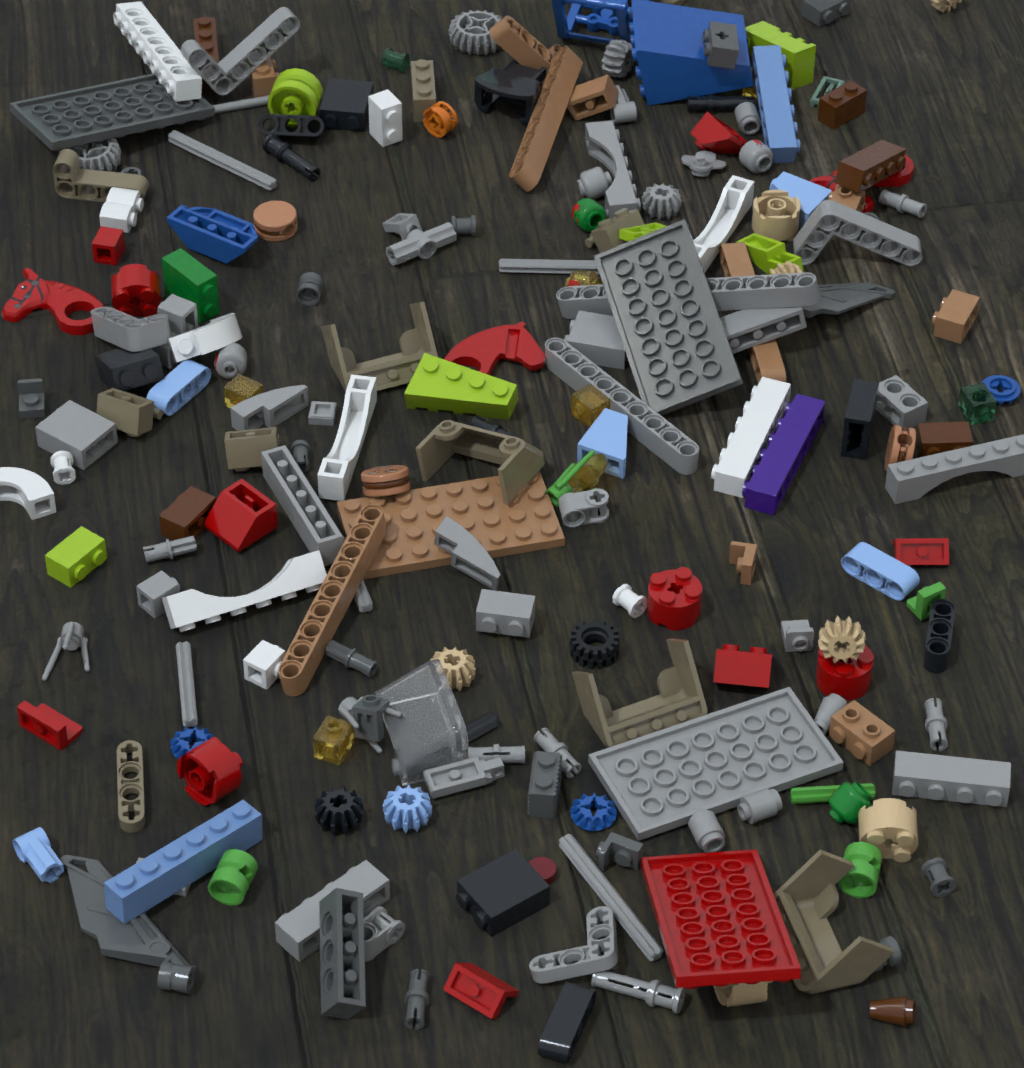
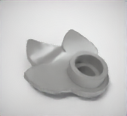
M699 151L695 156L683 155L681 157L682 164L690 166L691 173L695 176H708L712 169H722L726 166V162L716 160L715 153L711 151Z

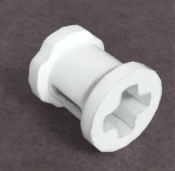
M58 451L50 459V463L54 468V482L60 485L70 484L76 479L75 469L72 468L74 458L68 451Z
M628 584L618 587L613 594V604L625 608L632 618L641 616L647 608L648 599L643 595L638 596Z

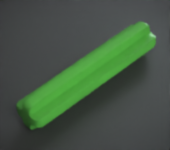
M861 784L872 796L870 800L874 799V784ZM840 785L792 788L790 790V800L792 804L829 802V797Z

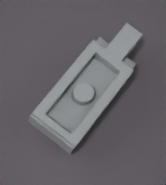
M477 756L424 770L423 777L432 799L493 782V780L505 776L501 757L485 761V759L479 760Z

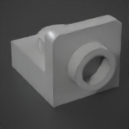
M398 213L382 223L385 232L400 234L402 241L407 238L411 231L421 229L416 214Z
M808 620L781 621V633L785 652L813 650L814 629L809 626Z

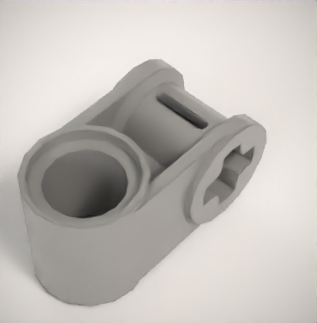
M598 488L576 493H566L558 499L561 517L564 525L567 527L603 523L609 518V510L606 507V504L609 502V494L603 489Z
M382 906L375 908L364 918L365 962L374 959L375 956L387 947L396 943L405 931V923L400 920H394Z

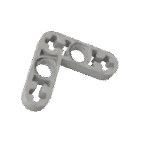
M600 906L589 911L586 917V946L543 954L532 959L529 963V968L533 980L536 983L543 984L613 968L618 961L616 922L612 909Z

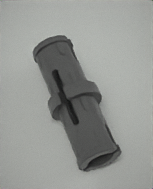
M418 969L412 970L409 975V991L405 994L407 1010L404 1021L405 1026L409 1029H412L413 1019H416L415 1030L421 1029L424 1026L425 1007L429 1003V995L427 994L429 973L423 969L421 970L420 980L418 979Z

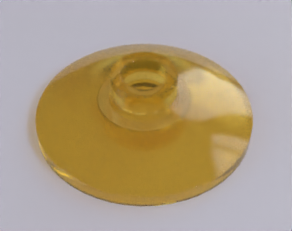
M594 454L567 482L572 488V493L592 488L599 482V478L605 472L608 460L603 454Z

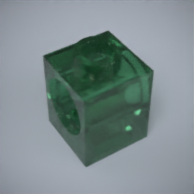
M984 382L960 388L958 407L970 425L994 420L996 399Z

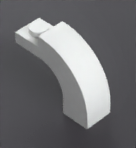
M230 313L210 320V323L170 337L168 341L175 361L180 362L225 347L232 342L240 340L242 334L235 313Z
M0 467V501L19 503L27 510L31 520L56 513L54 492L41 476L21 468Z

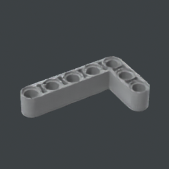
M281 7L277 9L219 63L197 41L192 39L182 44L181 54L217 94L227 95L299 30L300 21L289 8Z
M833 200L822 201L793 240L794 255L802 258V265L811 264L833 235L907 266H915L922 260L921 243L917 236Z

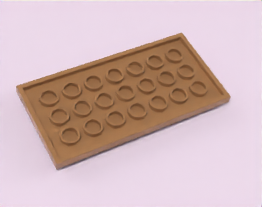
M540 470L509 504L504 503L499 476L412 489L390 496L363 497L337 502V511L345 538L363 507L369 504H377L383 508L387 532L363 579L451 565L452 555L434 545L435 531L446 516L471 533L486 549L491 558L565 546V537L549 494H545L547 489Z

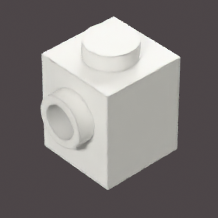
M262 640L243 659L244 678L267 690L280 678L278 668L285 656V650Z

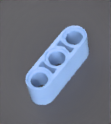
M186 359L166 375L165 379H162L152 387L146 399L154 401L156 408L163 410V414L171 416L208 384L211 378V370L193 360Z
M865 542L858 543L841 559V565L848 574L897 601L904 599L920 583L919 575L914 569Z

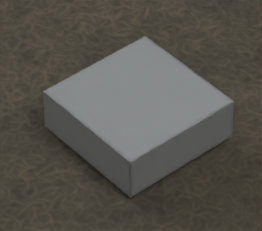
M312 401L308 423L312 425L334 426L337 403Z

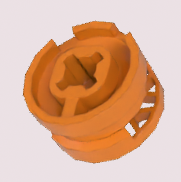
M444 101L435 103L422 114L425 116V119H423L425 128L431 135L438 138L445 136L448 132L455 129L458 124V118L454 109Z

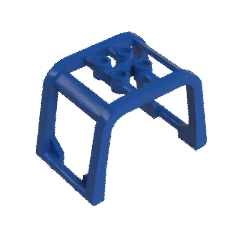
M551 0L559 38L567 40L574 38L609 44L611 40H615L573 33L576 23L587 25V29L590 32H597L600 29L608 30L610 35H619L620 40L631 43L628 10L632 9V7H628V0ZM572 3L566 18L565 4ZM582 8L593 10V13L588 16L580 15Z

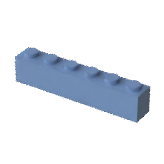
M780 45L753 46L751 63L764 143L772 150V163L795 162L796 153H800V140L795 137L797 135V122H793L792 119L794 118V105H790L792 93L791 88H787L789 74L788 71H784L786 67L785 54H781Z
M241 800L104 882L106 909L123 924H126L183 889V887L190 885L216 869L225 851L229 849L245 851L262 841V814L246 801Z

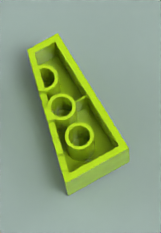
M765 21L746 27L749 46L748 54L750 56L753 53V46L780 45L781 54H785L786 57L784 71H788L789 74L788 88L794 90L813 82L815 44H806L802 38L795 39L791 33H782L780 28Z
M424 353L404 393L407 409L419 407L427 408L428 411L438 412V410L453 411V414L459 415L472 413L476 414V416L509 420L519 400L516 384Z

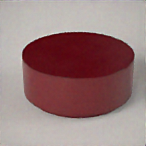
M536 857L529 861V864L548 885L555 880L556 865L551 859Z

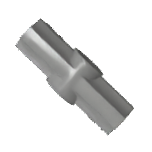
M449 222L425 232L421 229H415L408 234L405 240L387 247L386 255L393 266L418 256L421 259H428L435 253L437 248L456 241L457 234L453 225Z

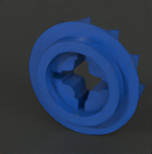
M993 375L982 381L980 392L984 399H989L990 403L997 402L1001 406L1002 403L1010 405L1012 401H1017L1021 388L1017 381L1008 376Z
M196 725L194 729H188L185 726L183 732L175 731L174 738L170 739L171 752L174 757L179 759L193 748L214 737V734H210L208 728L200 730ZM192 740H197V742H195L194 745H192V749H190L189 743H191Z
M594 791L592 796L582 794L580 799H574L570 813L573 822L578 827L588 831H600L614 823L617 810L614 801H609L606 794L600 797ZM591 807L597 808L595 817H592Z

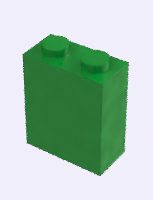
M182 248L162 258L164 289L167 298L174 294L196 303L199 323H203L220 314L218 283L215 273Z

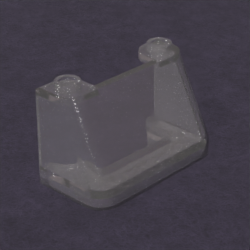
M439 659L427 661L373 693V695H377L379 698L390 700L388 708L402 713L401 717L383 713V719L395 749V758L391 759L394 775H399L403 786L425 781L423 777L424 770L468 759L466 726Z

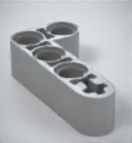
M99 307L90 312L96 337L131 352L143 351L169 342L168 338L171 337L169 319L166 314H156L138 319L112 307Z

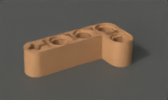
M508 15L489 29L491 38L519 64L537 70L542 66L546 67V77L554 56L562 48L560 45L555 44L547 49Z

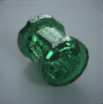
M386 48L381 58V65L383 67L397 68L401 73L407 70L410 62L409 54L394 52L392 48Z

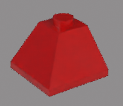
M706 112L690 132L697 139L695 141L696 145L704 151L708 148L714 153L739 154L743 145L747 143L732 127L709 112Z

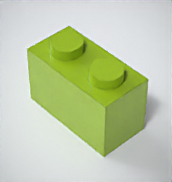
M82 526L45 555L47 574L70 588L80 580H83L86 575L97 566L103 564L107 559L105 539Z

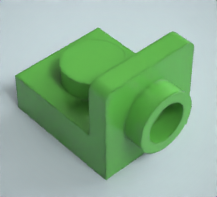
M941 582L926 586L918 591L917 596L908 599L906 606L921 621L929 618L932 603L938 599H945L946 587Z

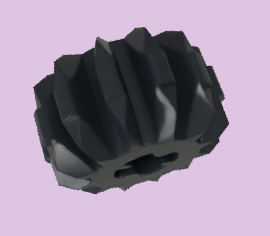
M345 786L341 790H336L332 787L330 793L322 791L320 798L316 799L315 819L317 824L321 825L323 831L331 829L333 835L337 831H342L346 835L348 829L356 830L358 823H361L363 819V802L361 798L357 797L355 790L347 792Z

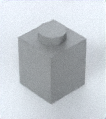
M161 570L136 586L138 605L156 619L166 613L162 598L179 593V583L175 578H170Z

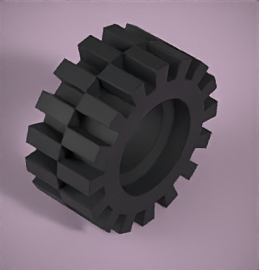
M592 619V623L585 620L583 621V626L578 623L576 629L573 628L570 635V655L573 657V661L575 663L579 661V666L581 667L588 664V669H593V666H597V669H602V664L606 667L611 666V662L614 663L619 656L620 635H618L617 628L614 629V625L611 623L606 626V621L601 620V623H597V619ZM590 642H598V643H601V644H603V645H601V646H590V645H587V643H590Z

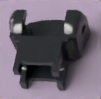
M513 59L503 70L492 68L476 76L474 100L477 108L484 112H490L497 100L526 108L524 114L519 118V122L529 123L542 90L541 82L546 78V67L542 66L537 70L520 65Z

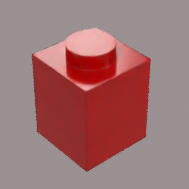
M101 226L92 242L93 260L95 263L117 266L125 250L124 230Z

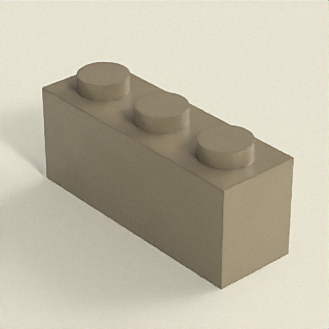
M420 59L411 61L414 122H423V119H425V116L422 115L423 112L436 103L433 60Z

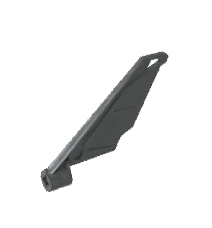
M870 282L818 285L821 296L820 301L811 306L801 307L803 308L804 317L808 318L821 313L838 315L881 298L891 299L894 297L895 291Z
M62 856L60 860L64 869L68 872L81 931L97 940L101 955L160 967L157 980L158 989L174 990L175 992L189 994L194 983L196 966L190 965L149 917L142 913L126 924H123L106 909L104 882L113 878V876L98 860L84 857ZM73 864L84 865L87 869V872L81 870Z

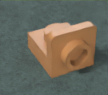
M731 541L729 563L737 565L736 572L741 573L740 584L751 585L756 567L757 544Z

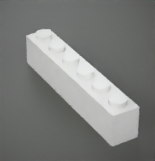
M762 377L758 386H753L751 400L745 402L743 416L737 418L735 432L729 434L727 448L721 450L719 464L713 466L711 479L714 480V491L741 498L744 497L742 496L744 483L750 481L754 465H759L761 452L763 449L768 448L770 435L775 433L777 423L780 417H783L786 406L790 401V383Z

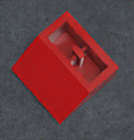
M240 479L220 493L204 521V527L239 553L278 527L277 504L249 483Z
M723 644L722 649H716L713 682L769 688L772 654L767 653V648L750 647V652L739 651L740 645Z

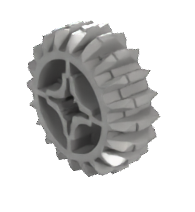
M469 10L468 13L461 12V15H456L455 19L451 20L449 29L451 45L455 47V50H461V53L467 52L469 55L477 54L478 56L479 54L487 55L489 52L495 53L496 50H501V47L489 34V29L502 19L501 16L495 15V12L488 13L487 10Z
M114 138L105 139L103 142L86 143L79 147L64 148L71 149L78 154L81 169L112 172L116 171L117 166L120 165L121 148H119L117 139Z

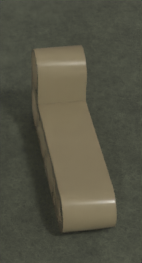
M71 149L61 150L53 166L55 190L63 198L106 202L110 189L117 187L140 191V198L144 200L149 188L148 180L142 175L81 169L79 156Z

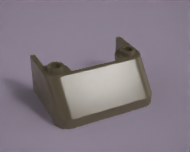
M425 302L409 304L415 329L407 330L401 335L399 341L400 353L357 364L353 352L348 348L340 346L335 324L321 326L330 364L345 391L351 374L376 377L377 391L410 383L424 353L438 357Z
M451 420L442 421L416 447L422 480L425 482L454 453L500 464L498 474L503 500L507 504L513 500L545 464L543 451L520 438Z
M673 638L666 640L673 667L667 668L659 674L657 679L659 695L612 711L608 699L598 694L593 673L572 672L583 714L606 748L707 715V705L688 640Z
M819 850L774 893L801 967V979H793L800 991L809 994L860 984L895 953L893 948L861 936L842 952L827 917L834 912L839 902V894L835 884L854 867V864L849 860L823 850Z

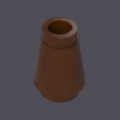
M907 996L877 1001L871 1000L870 1019L904 1027L907 1024H914L915 999H908Z

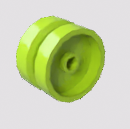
M298 68L286 69L281 72L276 78L273 89L268 97L270 114L315 116L323 94L320 81L310 72ZM291 120L287 126L296 128L298 123L295 120Z

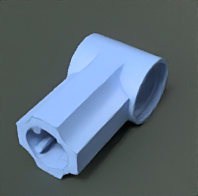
M41 827L13 839V846L19 859L23 863L28 862L42 882L52 883L59 879L61 873L64 872V866L51 849L49 839Z

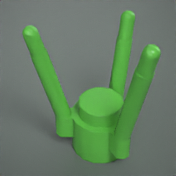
M591 450L577 464L572 463L556 482L545 491V494H549L552 505L559 507L558 499L566 493H572V488L567 482L595 454L594 450Z

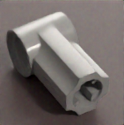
M615 85L619 93L615 107L610 109L613 124L636 121L637 111L634 101H629L625 89Z

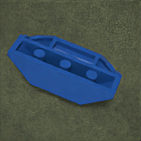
M180 205L166 217L169 225L187 248L226 264L245 253L258 241V235L252 223L215 208H188V206Z

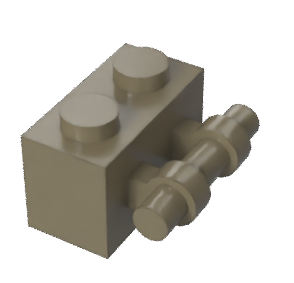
M623 208L614 213V218H608L599 222V227L591 231L590 237L585 240L586 246L591 248L595 245L599 252L602 253L628 242L619 239V229L644 225L639 210L628 211L627 208Z
M111 388L98 394L96 414L116 423V430L126 432L131 437H140L143 433L152 430L153 418L161 419L163 410L156 408L152 400Z
M277 427L225 432L224 442L228 469L246 471L250 467L260 466L262 468L261 452L277 448L280 445Z

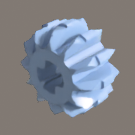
M408 784L407 788L402 789L397 785L395 792L388 791L383 803V812L386 823L392 824L394 831L403 828L405 833H407L408 829H414L418 832L420 826H427V822L432 814V805L430 804L428 793H423L421 787L412 789L410 784Z

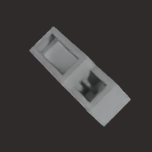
M297 385L258 394L230 408L232 427L237 431L258 429L263 425H266L268 428L276 427L309 406L308 387L306 385Z
M446 516L435 531L434 545L452 555L451 566L496 591L499 588L501 574L494 561L471 533Z

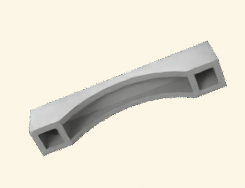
M613 121L585 123V143L589 155L603 163L614 177L611 186L605 191L607 219L614 218V213L623 208H627L628 211L638 209L640 212V199L636 198V185L632 184V172L628 170L627 156H624L623 143H620L619 130L615 129Z
M1024 434L888 464L885 489L893 502L899 504L920 499L939 484L971 472L996 471L1012 477L1024 475Z

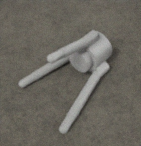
M68 622L62 627L61 637L57 640V645L42 676L43 681L47 680L62 648L72 651L81 647L84 669L86 672L90 671L87 650L88 639L83 637L84 628L79 623Z
M354 697L345 698L338 708L340 715L355 729L359 727V724L353 717L352 706L363 697H360L358 700ZM391 708L383 711V713L396 717L402 716L401 712ZM367 740L377 753H382V749L376 741Z

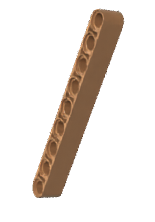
M568 46L562 47L553 58L509 173V177L525 192L531 191L540 180L583 61Z
M745 242L720 244L719 256L725 277L755 275ZM776 339L747 349L758 384L762 377L786 382L785 367Z
M369 504L360 510L278 668L283 692L288 696H299L307 689L326 652V646L332 640L386 535L387 526L383 508L380 505Z

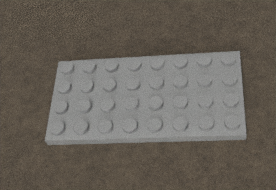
M790 687L588 754V763L638 841L688 824L692 815L699 810H710L717 814L737 807L740 798L764 788L769 790L774 788L777 792L841 771L843 770L844 763Z

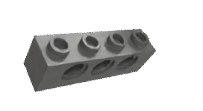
M335 888L319 901L321 1015L350 1019L366 1007L363 893Z

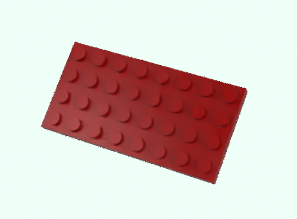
M757 849L641 857V870L676 988L694 989L698 986L711 985L724 987L729 984L738 983L753 985L764 981L788 982L791 979H801L800 964Z

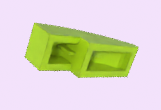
M757 233L736 241V243L745 242L750 260L768 275L771 274L770 269L777 268V263L783 265L786 261L797 264L804 273L802 258L786 252L785 243Z

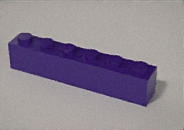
M796 394L792 403L788 402L784 418L780 417L777 423L776 433L770 435L768 448L763 449L761 452L759 465H754L750 481L744 483L742 496H745V508L770 515L775 514L824 421L826 401Z

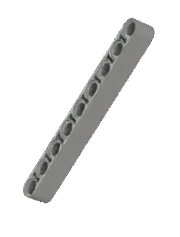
M550 338L545 342V366L600 411L607 408L627 415V432L678 473L691 475L697 471L699 446L562 338Z

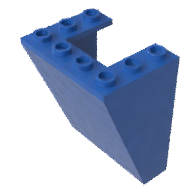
M631 0L632 9L628 10L633 61H638L639 66H635L637 79H642L643 84H640L641 97H646L648 106L687 99V96L698 97L754 86L743 15L644 0ZM710 21L736 25L739 53L734 69L707 65V56L703 55L705 43H702V35L704 29L708 30Z

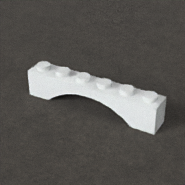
M732 175L723 188L710 221L702 233L693 240L704 273L718 255L720 244L727 242L752 206L754 181Z
M351 374L335 442L330 453L323 458L317 475L319 498L338 501L345 500L377 402L376 377Z
M318 550L288 559L281 571L270 582L246 595L218 597L190 589L163 597L162 601L170 628L179 627L180 632L196 628L194 622L205 620V623L209 624L221 620L220 614L230 612L231 616L247 612L246 606L255 604L256 608H261L272 604L271 599L278 596L283 601L296 597V591L304 588L307 593L319 590L327 574L320 551Z

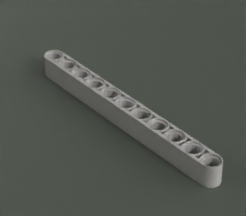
M808 272L707 278L718 311L811 306L818 303L821 299L815 274ZM603 284L567 286L561 288L556 293L561 315L566 319H576L579 310L613 316Z

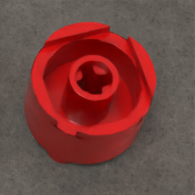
M129 264L119 269L120 272L116 275L115 273L111 278V292L114 309L133 317H148L157 314L158 306L161 303L160 277L155 270L152 272L143 264Z
M686 567L652 574L648 584L647 615L655 625L659 626L660 623L666 625L668 630L673 631L684 630L693 626L701 614L702 584L699 579Z
M865 645L864 651L859 653L857 660L848 658V662L845 664L843 659H839L834 664L832 657L825 658L823 650L819 648L816 669V685L818 689L826 696L833 693L845 697L846 701L864 696L868 692L871 683L874 661L873 653Z
M212 737L178 759L177 774L179 779L184 777L188 785L184 788L187 794L197 803L207 806L210 803H216L240 787L242 781L240 767H242L243 761L238 753L231 752L217 737Z

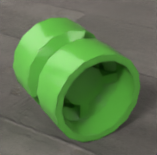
M854 842L846 847L844 859L853 862L854 867L839 880L838 885L845 894L856 898H867L876 892L883 856L876 846L867 842Z
M229 849L225 851L218 863L217 870H215L208 884L210 895L222 904L230 906L241 904L258 870V863L250 854L242 850Z

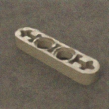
M134 740L124 741L117 747L118 817L120 828L128 833L142 830L146 822L143 751L141 744ZM128 753H132L133 761H127ZM128 772L138 774L137 777L132 779L123 777ZM130 793L139 795L135 800L124 799L125 795ZM129 811L135 812L134 820H129Z

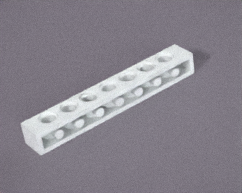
M141 1L116 4V12L113 14L114 24L119 27L122 34L128 39L129 44L135 48L137 54L142 57L144 63L149 66L151 72L155 74L159 83L165 87L167 93L172 96L175 102L201 99V76L182 56L181 51Z

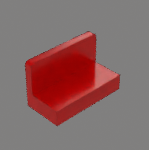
M949 538L892 539L895 559L906 565H949Z
M24 700L17 706L19 725L60 751L83 732L82 726L44 703L35 707Z
M470 962L455 963L443 988L445 992L491 1019H497L507 997H516L519 990Z

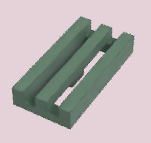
M824 76L810 99L809 107L814 108L815 105H818L819 108V97L827 83H830L825 94L834 90L836 85V88L845 84V81Z

